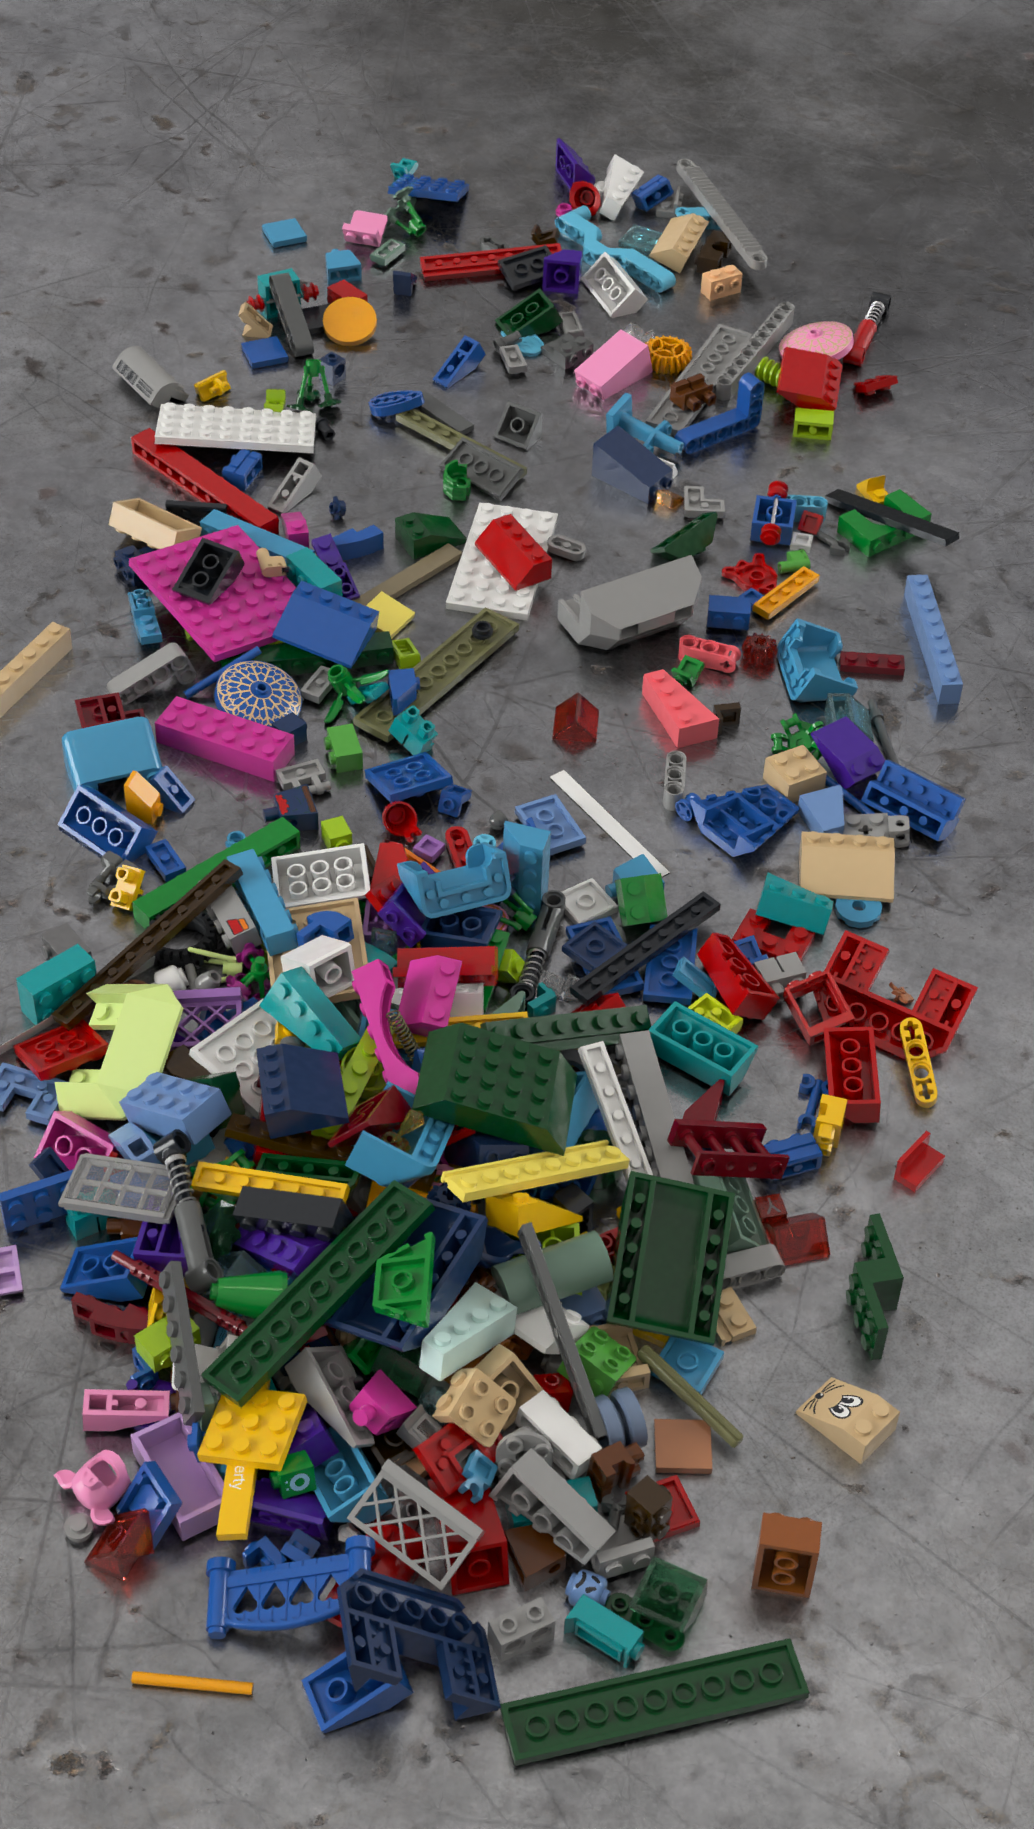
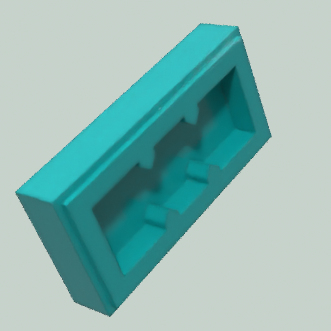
M387 682L363 685L358 689L364 695L365 702L368 704L380 697L390 687ZM347 697L350 704H355L353 700Z

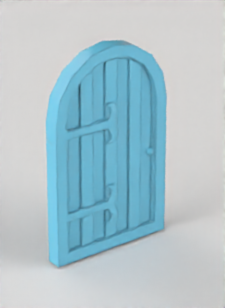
M501 331V336H507L503 331ZM536 334L521 337L522 342L517 343L522 355L530 357L541 354V346L544 345L543 341Z

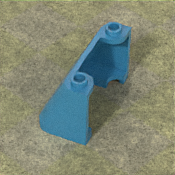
M797 618L780 640L776 655L791 700L800 703L843 700L855 695L858 689L855 679L848 677L842 681L835 661V657L841 652L843 647L839 632Z
M134 717L72 730L62 737L64 763L73 792H75L78 785L94 788L98 791V783L129 777L132 771H137L149 782L162 768L153 731L146 717Z
M487 842L470 846L466 852V866L428 875L427 871L422 870L421 865L415 861L397 863L400 879L420 912L426 917L437 918L507 899L511 893V880L506 852Z

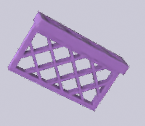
M241 987L173 991L175 997L184 1008L183 1012L187 1014L178 1024L176 1033L180 1030L187 1038L182 1042L173 1041L170 1051L183 1044L190 1050L201 1042L196 1036L204 1029L213 1034L215 1031L208 1025L216 1018L227 1024L240 1015L243 1008ZM226 1009H236V1014L230 1020L221 1015ZM209 1010L212 1015L204 1022L196 1016L200 1011ZM193 1019L200 1026L190 1033L184 1026Z

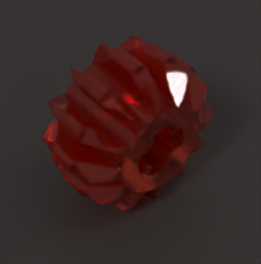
M763 632L761 635L753 633L752 636H747L743 641L741 649L743 660H747L748 664L754 663L756 666L763 665L764 667H766L767 663L772 664L778 653L776 640L771 639V635H763Z

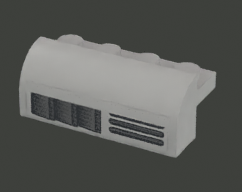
M132 346L122 351L112 366L143 399L157 408H160L161 404L168 403L171 397L186 402L189 396L183 390L184 387L139 346Z

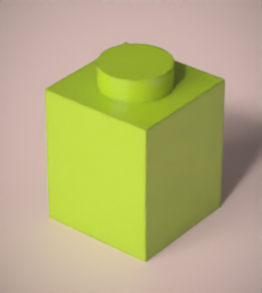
M343 815L321 821V835L327 849L352 845V832Z

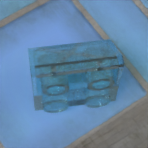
M828 693L825 707L826 724L828 725L847 716L873 742L874 737L868 709L849 693Z

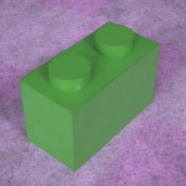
M353 723L328 727L327 737H324L325 750L330 751L328 752L330 765L335 766L337 773L363 769V752Z

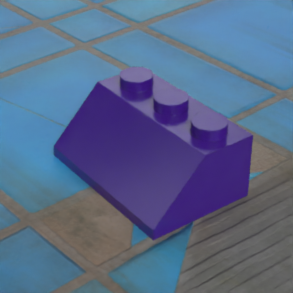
M558 138L555 170L567 187L571 189L573 182L586 181L594 185L595 177L589 171L588 166L583 163L582 158L578 156L575 150Z
M261 1478V1481L256 1480L250 1522L290 1532L299 1529L310 1537L329 1540L334 1522H330L317 1495L306 1492L283 1499L279 1490L273 1489L270 1479Z

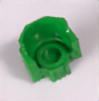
M453 460L445 466L443 493L451 500L466 501V496H469L471 492V480L467 478V464H458V460Z

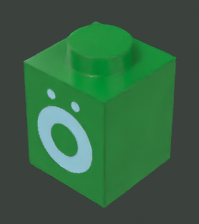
M305 1450L288 1454L281 1471L269 1472L273 1489H278L283 1499L316 1490L314 1466Z

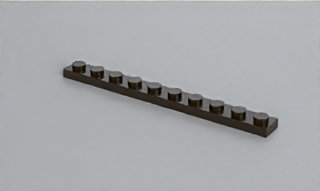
M224 859L51 1014L54 1021L68 1030L75 1027L96 1006V1002L86 993L106 984H122L238 880L243 875L241 868Z

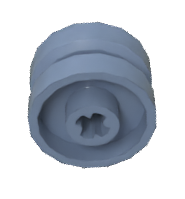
M623 1387L612 1391L610 1399L604 1394L595 1396L608 1433L603 1440L598 1441L602 1449L618 1441H621L624 1447L634 1442H637L640 1448L647 1445L648 1433L645 1418L640 1404L630 1388Z

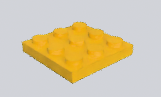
M260 1389L240 1408L221 1394L197 1453L199 1461L281 1471L307 1404L306 1395Z

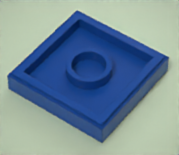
M277 336L241 343V348L252 369L288 362V355Z

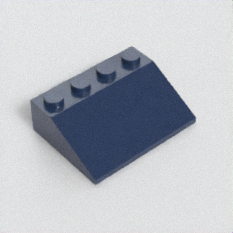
M288 1044L268 1045L256 1049L264 1116L270 1139L349 1123L338 1053Z

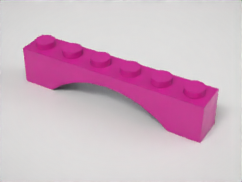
M376 959L351 971L354 978L352 986L357 995L360 996L362 1002L359 1004L361 1012L368 1019L369 1026H367L370 1037L375 1040L377 1046L375 1054L379 1062L383 1064L385 1071L382 1072L386 1084L389 1081L415 1095L419 1073L410 1068L399 1055L392 1039L390 1022L386 1018V1014L390 1012L391 1001L396 987L388 965L380 959Z

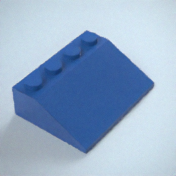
M301 581L292 593L272 634V638L351 669L377 629L379 611Z

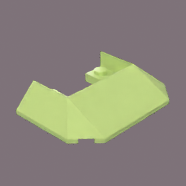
M106 984L86 993L96 1002L89 1026L94 1030H114L100 1070L75 1069L72 1071L69 1082H55L59 1111H72L80 1117L89 1120L125 1121L127 1119L119 1101L126 1097L130 1090L141 1085L150 1074L163 1072L184 1009L168 984Z

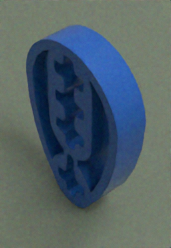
M393 391L372 398L369 401V408L373 416L383 417L414 409L423 405L425 401L421 391Z

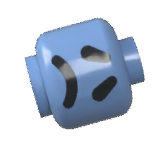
M582 1569L578 1573L574 1572L571 1575L566 1586L565 1595L568 1596L569 1603L572 1606H575L584 1594L605 1607L606 1600L611 1595V1591L607 1590V1579L604 1576L587 1569Z

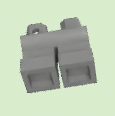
M796 952L777 956L776 960L773 957L754 962L756 970L780 997L777 1003L784 1001V988L790 982L806 979V970Z

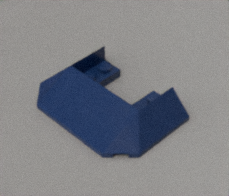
M360 1568L337 1588L348 1669L355 1692L369 1679L396 1686L403 1679L399 1655L439 1666L445 1700L452 1702L455 1720L497 1711L501 1708L486 1630L478 1621L475 1624L471 1622L462 1611L465 1606L458 1598Z

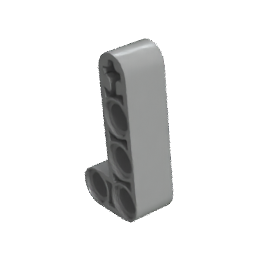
M169 643L110 680L106 688L109 694L119 692L122 706H125L173 675L181 684H189L196 678V671L177 643Z

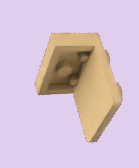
M478 1368L460 1369L452 1376L451 1385L446 1394L442 1395L436 1404L437 1409L432 1417L440 1423H455L481 1445L491 1447L513 1411L516 1400Z

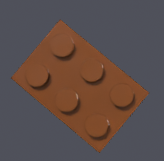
M763 1512L751 1589L810 1598L820 1551L822 1522L814 1521L807 1517L794 1518L784 1516L781 1513Z

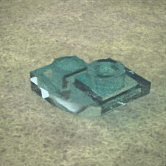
M373 927L371 931V945L393 956L397 953L398 948L397 932Z

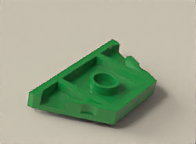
M433 1232L424 1234L425 1240L411 1247L407 1243L398 1248L394 1253H388L377 1259L372 1305L376 1313L423 1328L429 1327L435 1250Z

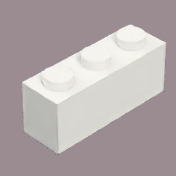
M542 1390L519 1407L515 1424L519 1428L529 1427L544 1436L553 1448V1462L571 1480L579 1478L588 1470L591 1454L601 1450L602 1447L597 1439L589 1435L580 1426L579 1422L560 1406L554 1397H550Z

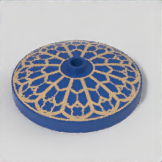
M249 660L235 663L221 673L215 687L214 698L218 710L272 727L273 722L292 712L299 716L301 711L302 696L294 679L281 668L267 662Z

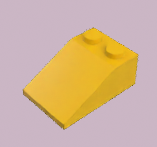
M516 1191L486 1198L487 1225L497 1227L501 1231L518 1237L517 1233L521 1226L532 1222L535 1233L583 1221V1216L529 1196L527 1193Z

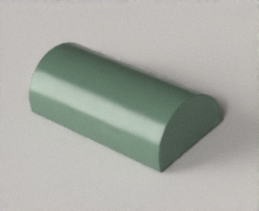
M594 1230L541 1249L559 1300L613 1281V1270L607 1249L599 1234ZM525 1255L491 1267V1274L502 1297L517 1307L516 1315L543 1306Z

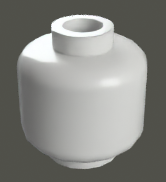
M170 965L155 972V982L151 983L168 984L173 991L187 990L186 986L189 985L183 969H178L175 965Z

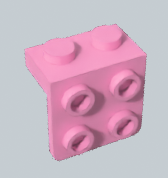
M356 210L351 223L343 224L342 231L345 241L379 247L388 222L387 215Z

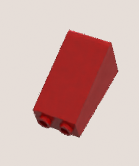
M428 1480L429 1490L485 1531L479 1542L477 1541L450 1579L449 1585L452 1596L510 1584L507 1539L494 1500L488 1496L491 1493L490 1488L486 1489L482 1499L474 1504L470 1501L473 1496L470 1489L463 1494L456 1490L450 1496L444 1498L433 1480ZM433 1517L436 1533L442 1534L441 1521ZM445 1524L446 1533L455 1532ZM460 1535L447 1537L449 1554L461 1553L468 1544V1541ZM438 1538L443 1556L445 1555L443 1538ZM458 1557L450 1558L451 1566ZM443 1559L444 1565H445V1569H446V1573H447V1572H448L447 1562H446V1559Z

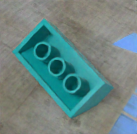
M676 1001L649 1029L657 1057L710 1086H713L719 1079L725 1080L723 1093L728 1096L743 1081L758 1050V1045Z

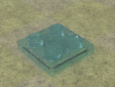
M634 224L619 240L618 247L632 248L644 256H649L661 237L662 232Z

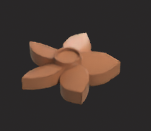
M892 982L889 984L893 989L891 993L896 995L893 999L894 1002L897 1003L900 1000L907 1004L914 1001V998L905 991L904 987L897 988Z

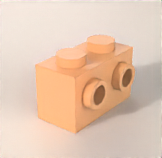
M727 265L723 268L702 273L701 293L709 301L740 293L743 273L734 265Z

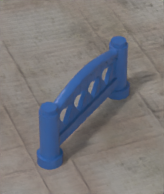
M355 1535L346 1539L345 1554L236 1570V1561L229 1557L210 1558L206 1566V1575L209 1577L206 1622L208 1637L223 1639L230 1628L248 1631L290 1630L316 1624L340 1615L338 1599L329 1597L325 1601H320V1595L331 1577L340 1586L360 1568L371 1571V1557L375 1555V1540L369 1536ZM305 1581L313 1592V1600L310 1603H303L301 1601L297 1605H292L293 1597ZM277 1586L285 1597V1604L279 1608L272 1606L270 1609H264L265 1601L274 1587ZM247 1590H249L257 1601V1608L252 1612L244 1610L242 1613L237 1614L235 1612L236 1607Z

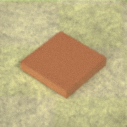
M654 1419L655 1473L712 1474L711 1427L704 1420Z

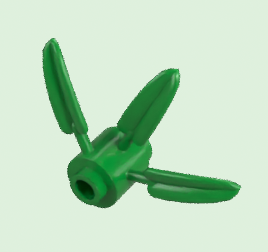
M340 664L332 666L328 671V680L338 694V697L332 703L324 723L332 722L339 714L344 704V701L341 700L342 696H348L357 704H362L366 701L364 695L356 687V682L365 685L379 681L388 675L389 670L353 678L346 667Z

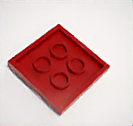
M82 1019L71 1030L60 1026L13 1045V1048L19 1059L40 1081L51 1080L57 1074L67 1070H75L86 1062L101 1059L103 1055H106L109 1044Z

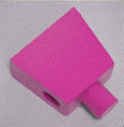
M381 1369L377 1371L349 1405V1409L353 1412L354 1422L358 1426H366L374 1435L400 1428L417 1409L412 1401Z

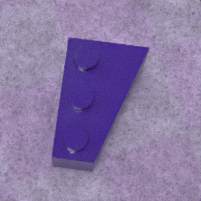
M150 1196L146 1210L159 1211L164 1197ZM175 1213L170 1224L143 1221L133 1251L134 1260H141L160 1272L165 1269L170 1261H181L183 1277H185L188 1266Z

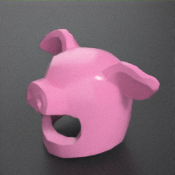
M103 1450L96 1454L76 1474L71 1470L65 1469L54 1474V1477L63 1489H73L79 1502L91 1510L90 1516L93 1523L101 1526L115 1521L109 1509L122 1499L131 1484L124 1462L119 1455L110 1450ZM108 1464L112 1466V1468L116 1472V1475L113 1473Z

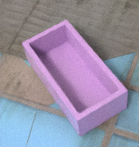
M178 1412L131 1434L133 1454L139 1465L142 1466L143 1462L156 1461L183 1504L172 1520V1524L181 1540L184 1541L218 1524L224 1481L213 1463H197L194 1452L189 1451L187 1436L192 1434V1426L184 1425L182 1414Z

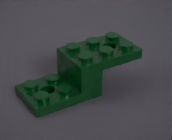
M880 1213L869 1216L868 1226L864 1228L865 1240L861 1243L862 1255L868 1260L854 1262L853 1272L849 1275V1290H846L847 1303L854 1310L855 1326L860 1328L862 1333L861 1342L863 1349L868 1350L871 1360L882 1359L889 1329L883 1311L897 1309L904 1280Z

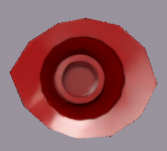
M578 181L573 182L569 201L573 210L585 205L589 208L591 216H594L600 208L601 196L598 189L592 183Z

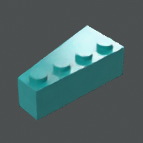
M302 966L282 972L259 1005L312 1049L338 1053L339 1061L343 1060L344 1055L350 1049L357 1047L361 1040V1037Z

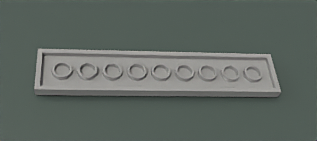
M719 324L675 382L683 379L687 380L688 377L701 373L705 377L704 382L707 385L713 384L714 393L717 377L753 334ZM670 388L646 419L645 423L656 428L661 422L666 420L672 425L670 435L675 437L679 430L688 427L706 403L702 404L698 411L693 412L691 409L683 411L670 400Z

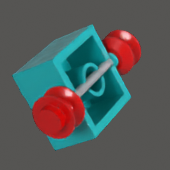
M292 268L257 276L258 294L256 299L249 296L246 302L255 310L263 313L267 319L277 317L279 312L270 289L269 276L289 273L300 306L301 298L306 302H309V298H312L314 301L317 300V296H319L317 285H314L313 282H310L309 287L302 284L300 290V279Z

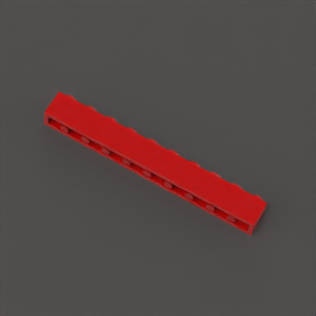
M151 428L131 437L134 455L201 502L227 504L228 515L273 534L279 533V519L275 513L269 511L262 504L256 502L249 495L240 491L236 486L227 482L223 477L214 473L210 468H207L177 446L155 444V431Z

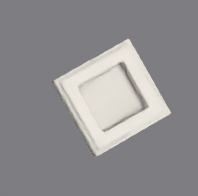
M794 532L790 543V550L804 549L806 553H810L814 535Z

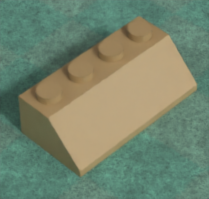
M694 213L671 218L649 257L681 273L709 221Z

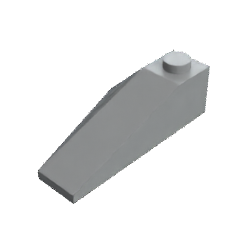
M342 1346L305 1348L284 1367L296 1391L306 1395L307 1402L352 1448L369 1447L375 1443L372 1432L366 1426H358L353 1420V1412L349 1409L350 1403L360 1391L355 1389L353 1380L356 1378V1373Z

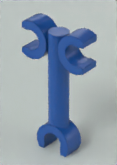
M803 1074L799 1092L802 1094L811 1093L805 1114L800 1115L798 1118L797 1128L801 1130L802 1125L808 1123L811 1125L810 1132L814 1133L815 1113L822 1094L828 1095L827 1080H815L812 1075Z

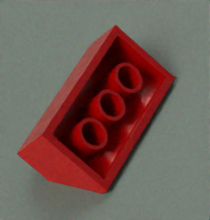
M512 514L493 519L475 541V546L515 591L551 579L552 558Z
M823 1028L828 1095L847 1099L845 1118L853 1123H880L881 1100L874 1028Z

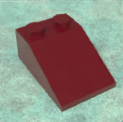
M392 1085L357 1105L348 1115L349 1123L342 1124L327 1144L330 1148L356 1145L362 1131L382 1139L387 1135L388 1130L392 1128L398 1130L408 1122L406 1118L411 1113L412 1108L396 1086Z

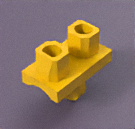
M224 370L194 384L196 394L200 396L202 402L217 395L221 396L225 391L231 389L227 381V373Z
M127 865L118 867L115 875L118 879L116 888L110 891L108 897L111 901L110 905L133 911L132 902L137 900L138 894L143 895L144 893L140 887L145 871Z

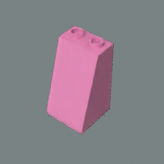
M619 330L577 367L574 372L576 383L579 387L585 388L592 395L605 400L650 375L653 369L648 345L625 331Z

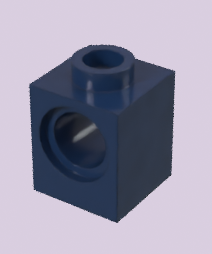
M330 352L319 359L321 360V366H325L328 384L334 386L346 378L345 358Z

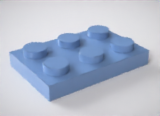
M556 794L515 807V814L522 825H526V820L532 817L536 828L551 831L550 855L586 844V836Z

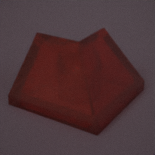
M145 1508L114 1515L115 1521L107 1525L84 1563L89 1567L124 1581L138 1557L154 1554L149 1511Z

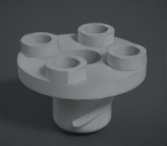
M529 1427L518 1428L513 1433L502 1438L497 1445L496 1463L498 1471L505 1475L530 1448L543 1457L545 1462L551 1466L553 1463V1448L544 1436L538 1434V1431Z

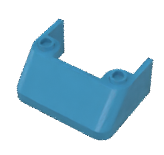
M388 1081L384 1090L395 1084ZM395 1085L412 1108L415 1095ZM411 1112L406 1118L408 1122L398 1130L393 1128L391 1131L395 1142L407 1147L405 1152L362 1131L345 1166L376 1181L377 1184L383 1187H387L393 1180L401 1184L430 1175L434 1172L455 1125Z

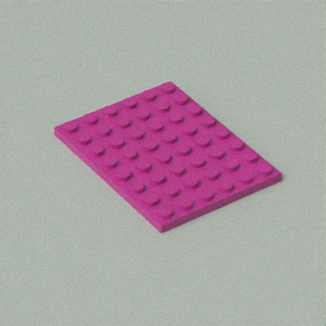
M238 525L129 559L131 569L213 662L241 654L256 646L261 647L279 641L272 638V634L292 593L296 589V586L285 575L277 577L263 576L256 555L257 550L260 548ZM202 537L239 551L245 563L235 582L211 605L199 602L172 590Z

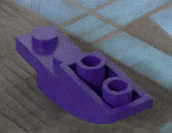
M331 533L312 539L311 543L317 557L342 580V597L350 600L360 598L346 563L341 558Z

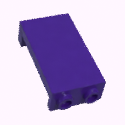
M424 861L420 864L422 870L427 871L428 875L435 873ZM402 882L377 914L411 948L426 935V932L421 928L426 916L420 912Z

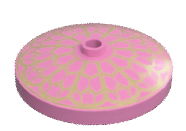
M822 321L810 323L796 328L781 340L779 344L780 357L782 359L785 347L827 354L839 360L852 349L854 344L853 333L848 326L839 322Z

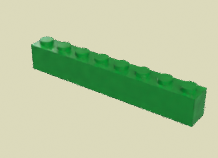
M284 817L271 822L269 825L133 901L134 919L146 929L149 926V922L155 920V916L158 914L162 916L164 911L171 908L198 881L202 880L224 859L227 860V856L254 849L257 857H262L265 868L272 865L271 857L289 855L301 848L300 831Z

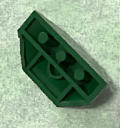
M717 512L702 513L660 544L650 549L651 553L671 562L704 552L706 550L705 547L713 541L718 517Z
M262 1153L256 1170L345 1183L349 1185L350 1191L357 1186L361 1175L357 1171L345 1166L347 1161Z

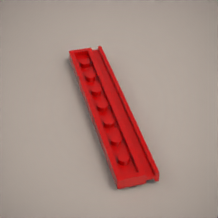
M560 243L545 244L551 254L562 250ZM544 245L420 257V266L424 282L502 274L497 265L498 260Z

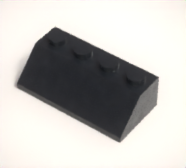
M248 1186L242 1187L233 1212V1216L240 1224V1227L247 1231L264 1230L274 1235L286 1233L297 1238L308 1236L325 1242L335 1240L354 1221L352 1213L341 1198Z

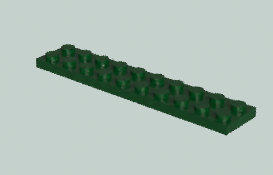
M393 1180L201 1374L203 1380L242 1408L376 1271L377 1259L388 1253H393L435 1210L433 1204Z
M791 1638L502 1703L500 1704V1712L515 1766L806 1699L809 1698L810 1692Z

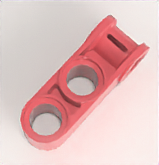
M684 635L680 638L678 658L682 661L683 657L687 655L704 662V668L732 673L736 668V661L741 657V651L733 645L718 643L693 635Z

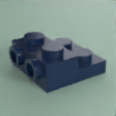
M134 545L115 551L113 561L116 568L123 572L125 579L129 580L136 587L144 584V582L129 566V559L156 551V549L146 546L137 550Z

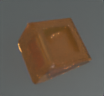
M669 490L657 491L656 502L670 509L675 508L684 500V497Z

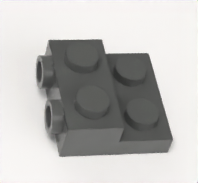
M567 334L541 346V354L566 370L587 360L593 354L594 344L583 336L575 338Z

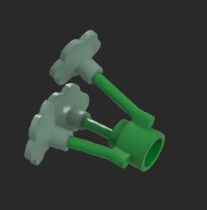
M407 186L396 192V195L393 196L394 200H398V205L396 208L390 207L384 214L388 217L386 227L393 223L403 228L409 235L414 234L416 237H419L425 233L427 228L414 209L417 199L408 196L413 187ZM397 211L403 214H411L413 219L408 223L409 228L396 218Z

